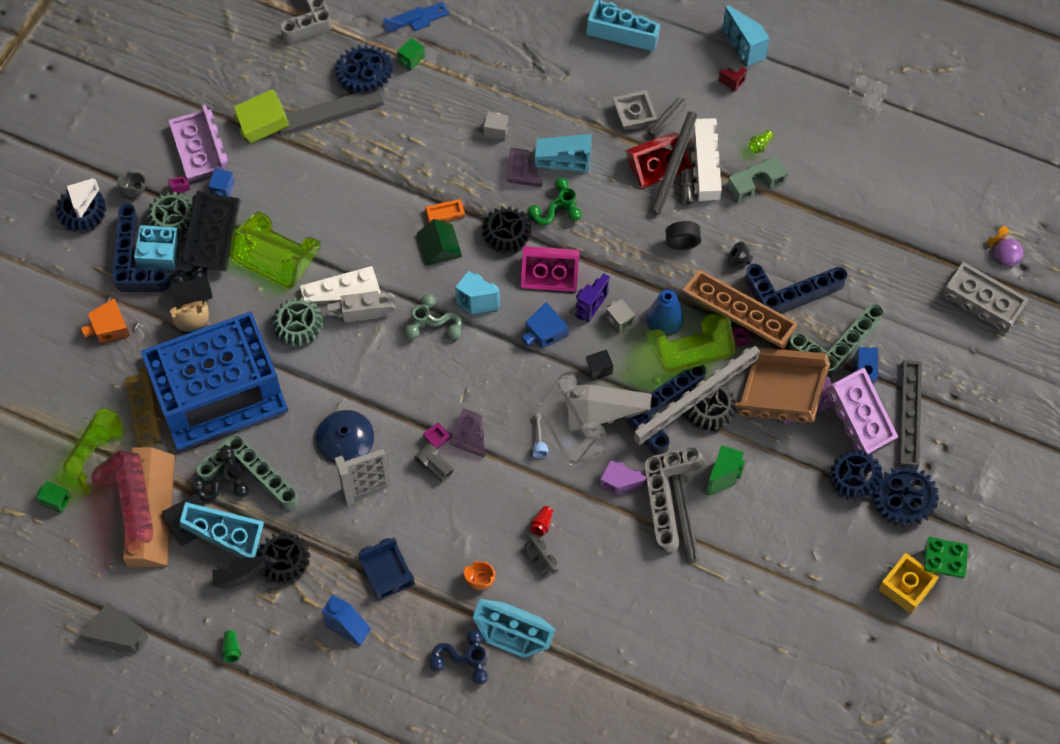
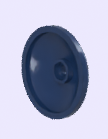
M352 410L336 411L324 418L318 426L316 432L317 447L323 457L330 462L336 464L335 458L342 455L344 461H348L370 452L374 443V430L370 421L364 415ZM342 430H347L345 434L341 433Z

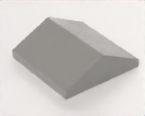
M647 90L612 98L623 129L640 130L658 120Z

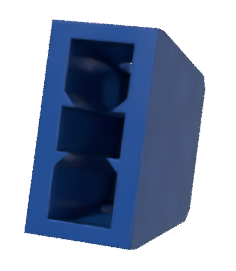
M546 302L526 321L527 334L522 336L521 339L526 346L536 342L541 348H545L568 337L569 327Z
M858 347L853 356V372L860 368H865L873 386L878 379V348Z

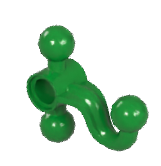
M558 178L554 184L556 190L560 192V197L550 203L546 218H540L541 209L536 205H531L527 209L528 217L541 226L550 224L554 219L555 210L559 208L568 211V218L573 222L579 221L582 217L581 210L576 207V193L573 189L568 188L569 182L565 178Z

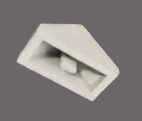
M93 178L67 186L74 210L79 218L83 216L99 191L98 184Z

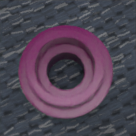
M736 328L731 332L730 340L736 346H744L749 341V333L744 328Z

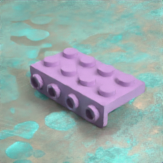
M202 105V111L169 120L188 182L212 176L215 168L227 171L225 165L228 163L226 153L221 152L223 144L221 138L217 139L216 137L219 134L216 123L212 124L211 120H214L211 109L207 110L206 105Z
M860 368L826 387L828 397L834 402L837 408L836 413L845 425V432L851 437L854 443L853 448L858 450L859 454L864 450L866 455H868L870 452L898 438L865 368Z

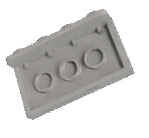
M965 262L960 265L942 292V296L948 301L955 302L964 310L974 313L981 320L988 321L995 325L997 329L1007 333L1029 301L1025 296Z

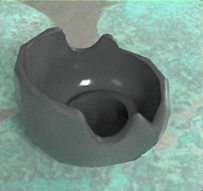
M128 171L125 177L119 176L117 179L121 192L128 197H136L147 188V180L139 172L131 173Z

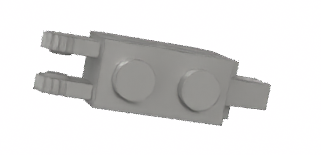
M378 291L340 296L341 300H337L336 303L327 304L328 315L343 317L345 322L377 319L381 317V313L391 312L396 309L393 303L380 304L392 301L394 294H378Z

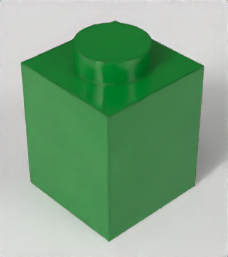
M411 37L397 50L398 62L403 67L412 70L425 58V47Z
M48 481L37 492V499L42 506L59 513H63L71 498L66 488Z

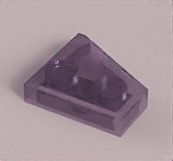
M510 148L507 182L542 187L543 180L537 174V167L531 159L529 150Z
M463 408L449 444L484 458L486 449L484 447L482 416Z

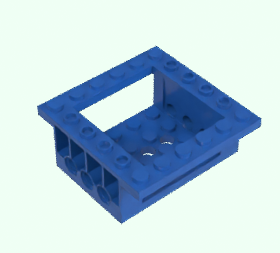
M252 311L141 350L178 452L289 412L281 392L276 371ZM225 355L233 356L232 360L228 362L222 359ZM208 361L214 362V366L211 368H205L204 364ZM189 368L196 369L192 375L185 374ZM258 386L263 401L196 426H189L185 415L186 412Z

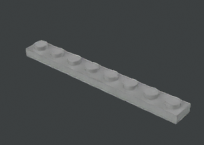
M756 346L751 349H745L736 360L731 359L722 370H716L708 380L699 382L693 391L685 392L679 401L670 403L661 414L656 413L647 424L638 426L635 430L634 441L641 445L757 361L760 350Z

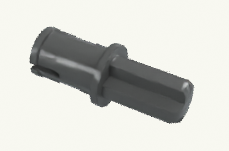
M686 168L681 171L682 184L680 189L682 190V204L686 205L688 198V205H692L694 203L692 170Z

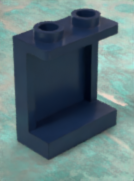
M395 537L391 539L385 538L379 544L373 547L367 546L358 553L360 563L378 601L415 585L414 577L404 561Z

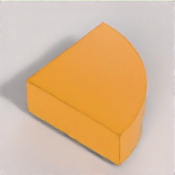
M1006 226L998 229L999 233L994 237L990 236L987 240L990 248L1006 239L1009 232Z

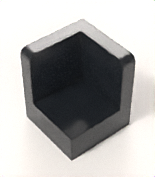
M607 349L586 356L592 381L613 374L614 365Z

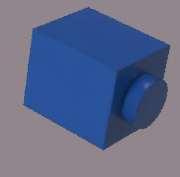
M215 168L208 186L210 194L230 197L235 183L233 172Z

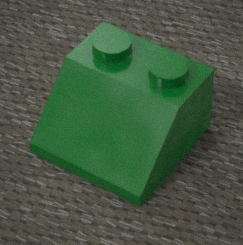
M721 445L709 479L706 495L710 496L733 486L737 478L741 479L746 460H743L744 452Z

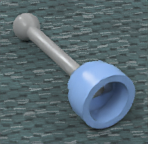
M539 413L534 415L538 443L534 444L532 450L534 457L544 458L548 456V447L541 440L540 420L542 416Z

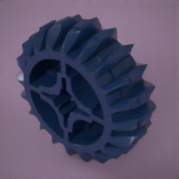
M67 189L66 194H61V199L57 200V218L68 230L71 228L75 232L79 229L81 233L83 229L90 231V227L96 228V223H102L101 218H105L107 207L105 199L100 192H97L81 218L76 215ZM95 203L94 209L91 210V204ZM71 207V213L68 215V209Z
M856 449L853 454L847 451L846 456L840 453V460H834L835 465H831V472H829L830 484L834 486V491L839 492L841 497L846 495L848 501L851 497H854L855 501L858 500V497L865 500V495L872 497V491L878 492V486L882 484L881 479L883 478L882 466L879 464L878 459H873L871 453L866 455L864 450L860 454ZM847 468L848 472L840 479L842 472ZM869 472H872L870 479L865 482L864 478L868 476Z

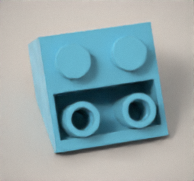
M140 225L134 256L137 267L162 268L167 271H175L178 257V229L176 227Z
M468 271L455 287L456 305L470 314L497 311L500 308V290L493 283L484 281L476 273L473 274Z

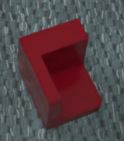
M743 67L737 72L731 68H728L726 71L721 69L718 81L736 92L746 81L748 70Z

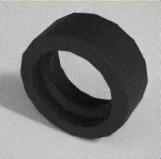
M678 221L667 226L665 230L666 244L671 249L689 250L701 243L700 226L695 222Z

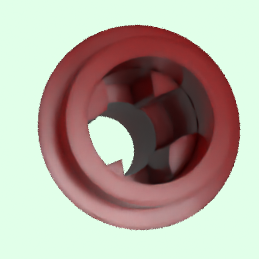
M548 506L542 507L530 523V531L533 534L544 536L545 533H548L553 509Z

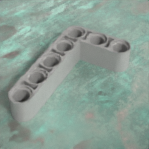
M305 0L310 13L285 20L281 24L284 41L293 43L325 33L331 29L330 12L324 0Z
M687 447L649 457L645 462L656 540L666 552H673L679 546L668 477L698 470L704 465V457L695 447ZM697 455L695 460L690 461L692 456ZM678 460L676 465L671 466L673 461ZM659 465L658 469L653 471V468ZM662 483L660 488L655 489L657 484ZM665 501L662 507H658L660 502ZM668 519L667 524L661 526L662 522ZM667 538H671L668 544H664Z

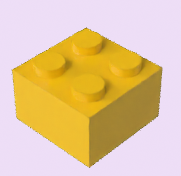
M905 553L883 580L879 591L912 615L934 587L939 577L934 573L926 572L922 564Z

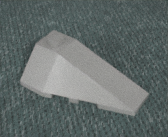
M595 385L571 386L569 397L571 430H591L597 428L596 425L602 423H614V420L618 418H630L650 412L652 396L649 393Z

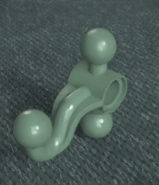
M426 294L421 299L422 305H417L413 308L412 324L408 325L404 331L407 338L415 339L420 333L419 328H423L426 325L438 327L448 320H453L455 324L447 329V335L455 340L462 334V319L453 312L446 313L438 319L430 316L428 309L435 306L436 299L432 294ZM423 315L424 318H418L416 316Z

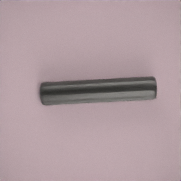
M679 97L649 129V136L656 138L686 106V100Z

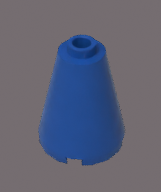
M672 290L660 292L647 311L646 320L648 327L655 334L666 336V334L673 335L683 325L684 315L677 295Z

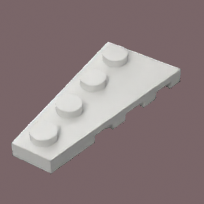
M372 266L300 286L304 301L306 302L310 299L311 303L316 305L341 300L340 296L373 291H378V294H381Z

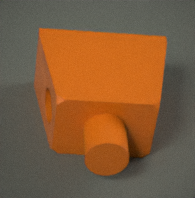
M115 298L89 312L88 316L91 324L81 327L85 338L96 334L100 343L130 336Z

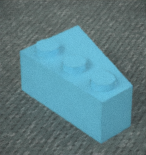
M592 134L537 139L535 167L589 172Z

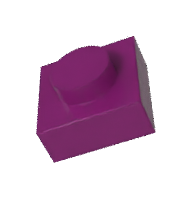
M186 176L168 179V186L172 194L174 192L181 194L185 191H190V184Z
M436 423L423 433V437L436 449L450 440V435L439 423Z

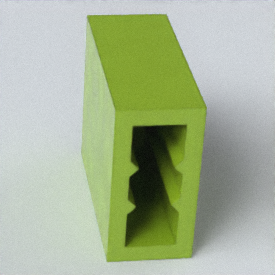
M274 89L234 106L236 111L234 117L242 127L239 131L242 137L247 138L250 143L290 126L280 99Z

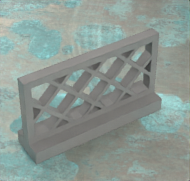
M384 449L348 461H344L343 455L335 458L340 485L347 506L355 504L354 497L390 486Z

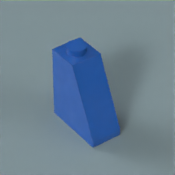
M333 594L331 595L322 610L326 628L361 646L371 630L370 626L350 603Z

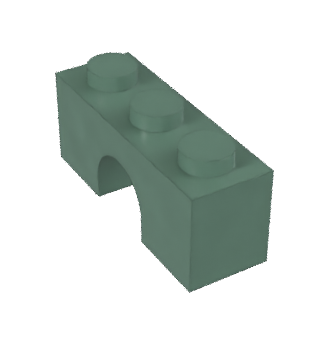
M778 157L768 158L756 166L752 165L740 173H733L729 177L727 187L737 203L754 197L756 189L754 182L762 181L769 189L786 183L788 173Z

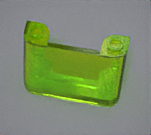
M257 211L234 230L230 255L236 264L284 288L291 289L297 284L319 252L321 241L307 237L301 245L272 231L271 219Z
M719 313L708 315L702 320V333L668 341L665 333L659 329L645 333L647 341L661 368L668 373H674L732 357L736 346L730 319Z
M102 408L86 421L55 471V479L59 485L87 497L91 487L86 483L88 476L86 473H83V470L91 453L99 441L108 444L109 440L113 438L122 440L126 433L117 412Z

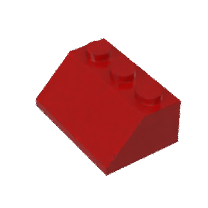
M673 132L626 150L630 167L642 188L662 181L679 137L678 133ZM686 149L676 175L686 168L691 170Z

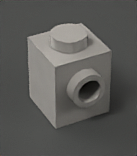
M487 112L486 119L483 118L481 129H484V137L506 140L509 115Z
M620 299L608 305L605 319L610 326H614L618 333H621L635 323V314L623 299Z

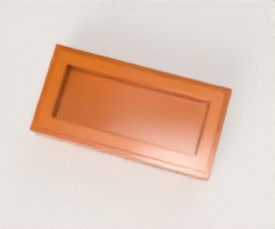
M461 199L425 207L428 222H431L433 219L448 222L465 218Z

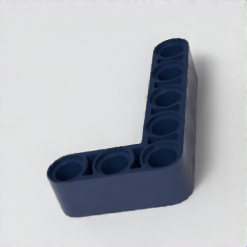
M123 204L118 210L112 272L114 284L117 290L121 292L165 291L169 288L170 282L164 269L134 268L138 216L132 204Z
M751 264L746 270L745 283L756 301L782 314L843 289L848 274L844 268L835 267L775 291L763 268L759 264Z
M694 363L649 393L652 396L651 404H654L656 407H650V412L640 414V418H627L631 428L635 431L641 424H647L656 413H662L670 403L679 401L685 392L691 390L692 386L696 387L698 382L705 381L706 367L701 363ZM699 373L701 376H695L693 374ZM679 383H683V384H685L686 386H685V387H681V386H679L678 384H679ZM667 393V394H670L671 396H670V397H665V396H663V394ZM661 429L644 443L654 455L668 452L670 439ZM656 443H663L665 446L659 447Z

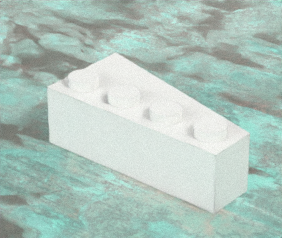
M716 118L697 119L693 128V134L689 139V147H693L691 163H694L695 166L692 168V177L696 178L694 194L698 195V201L720 200L721 175L720 168H717L719 167V151H717L718 133H715L717 126Z

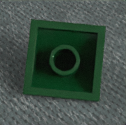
M433 219L417 232L426 266L462 257L453 224Z

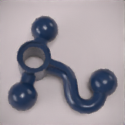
M471 630L467 634V642L472 647L466 655H458L451 644L440 643L436 645L432 651V658L429 661L430 669L439 672L444 668L445 661L440 657V653L447 651L454 662L458 664L470 663L475 668L472 674L474 683L478 685L485 684L488 680V673L483 669L487 663L485 649L480 646L483 639L482 633L478 630ZM475 654L482 655V658L478 661L472 659Z

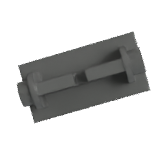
M531 536L533 542L527 541L524 544V550L532 561L539 557V560L534 565L540 574L546 578L552 574L551 570L559 571L556 566L558 562L552 554L549 555L546 551L547 545L541 538L538 539Z

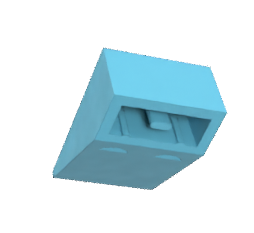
M727 5L723 15L722 30L730 38L732 47L738 51L740 60L744 61L746 66L766 59L770 38L762 25Z

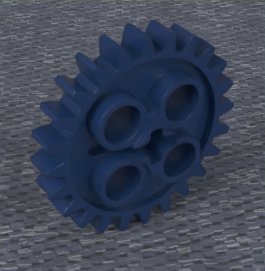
M365 44L364 48H361L360 45H358V49L351 47V52L345 50V55L341 54L340 59L336 60L337 65H335L338 83H341L342 87L346 86L347 91L353 88L354 93L360 90L361 94H363L364 90H367L368 93H370V89L377 91V86L383 88V83L388 84V78H391V73H393L390 55H387L386 51L381 52L380 47L375 50L374 45L368 48L367 44Z
M900 465L898 471L891 468V474L884 472L885 479H881L882 484L878 486V492L874 491V497H876L874 504L878 505L877 511H882L881 517L888 516V523L895 520V526L902 522L903 527H906V524L909 522L914 527L915 521L921 525L922 518L928 521V514L934 515L933 508L938 506V503L935 501H939V495H936L938 488L935 487V481H930L931 475L924 476L925 470L918 473L916 466L912 471L909 465H907L906 470H903ZM895 484H899L902 487L899 489H895L892 486ZM918 485L921 489L914 490L912 487ZM893 502H898L900 506L893 507L891 504ZM916 503L919 504L920 507L913 508L911 507V505Z

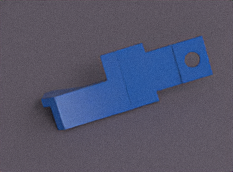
M443 2L424 9L420 6L393 18H384L385 31L393 32L411 24L413 29L418 31L431 25V21L449 15V12Z

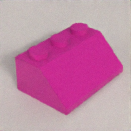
M524 246L521 288L577 292L580 250Z

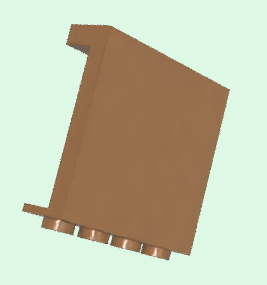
M758 348L760 350L759 358L751 366L741 402L735 403L739 415L743 417L752 416L762 419L772 418L781 421L791 420L800 423H814L830 367L827 354Z

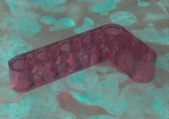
M119 450L93 470L91 481L93 485L112 488L118 485L127 539L134 542L149 543L153 538V526L141 457L138 453Z

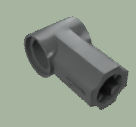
M430 443L414 456L422 468L430 470L441 482L446 481L454 472V468L440 456L439 451Z

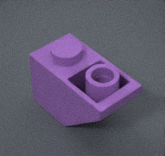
M612 460L600 479V487L615 495L644 488L646 483V476L638 470L633 471L623 463Z

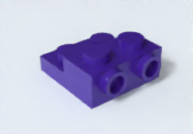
M603 273L600 279L596 278L592 286L587 284L584 289L578 291L576 295L577 303L575 305L577 308L575 316L578 319L587 322L592 320L609 294L610 276Z

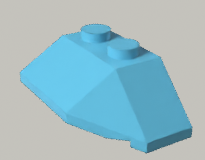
M479 599L473 616V620L477 624L486 643L523 658L549 649L556 630L541 617L499 601Z

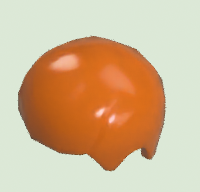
M474 561L471 566H465L463 576L465 581L473 590H485L495 581V571L492 565L487 562Z

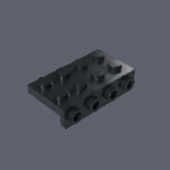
M197 190L196 195H193L192 198L193 211L189 214L188 218L190 224L189 231L185 233L186 246L181 253V259L185 265L227 272L241 202L240 198L203 193Z

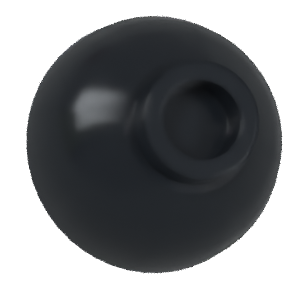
M742 241L736 243L728 256L729 265L736 267L748 266L753 259L748 246Z

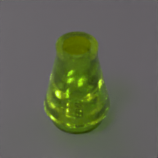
M767 129L765 132L752 137L749 142L750 149L754 153L763 152L774 138V133Z

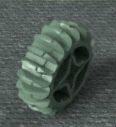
M167 192L166 196L160 194V199L154 198V203H149L150 209H147L146 217L148 225L176 227L178 235L183 237L184 232L189 231L190 224L188 218L189 214L193 211L192 201H190L188 196L184 197L182 193L177 195L174 192L173 195H170ZM181 208L186 211L185 216L181 214ZM158 216H162V223L158 221Z
M294 297L292 302L287 299L286 305L280 303V309L275 308V315L272 316V327L274 328V333L278 335V339L280 341L284 340L286 345L291 342L293 347L296 343L302 346V342H306L309 345V339L315 341V335H320V329H323V316L321 315V310L317 309V305L315 303L312 304L310 299L305 302L303 297H301L300 301H297ZM286 317H288L289 321L287 322V325L284 327L283 322L286 319ZM312 317V323L308 327L306 323L309 321L308 319Z

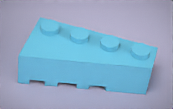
M595 0L587 20L586 35L654 51L659 39L660 24L641 15L637 17L628 9L622 10L617 8L616 4L612 2L606 3L602 0Z
M186 502L180 520L181 528L239 558L256 556L264 525L263 521Z

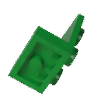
M928 537L923 550V557H926L925 571L964 579L967 568L968 544Z

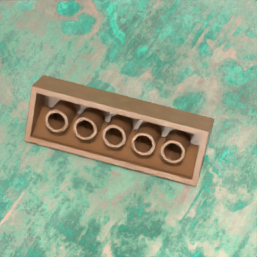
M700 269L682 290L684 295L782 349H785L789 344L790 338L798 326V323Z
M152 447L132 448L123 555L127 567H168L170 527L163 517L162 511L172 506L175 455Z

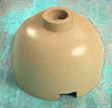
M202 301L181 305L182 308L178 310L176 307L170 310L173 324L183 332L191 333L200 330L209 320L207 302L204 305Z

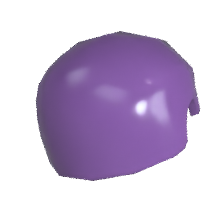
M1011 238L998 242L992 250L994 260H999L1002 266L1018 264L1023 258L1024 253L1023 247Z

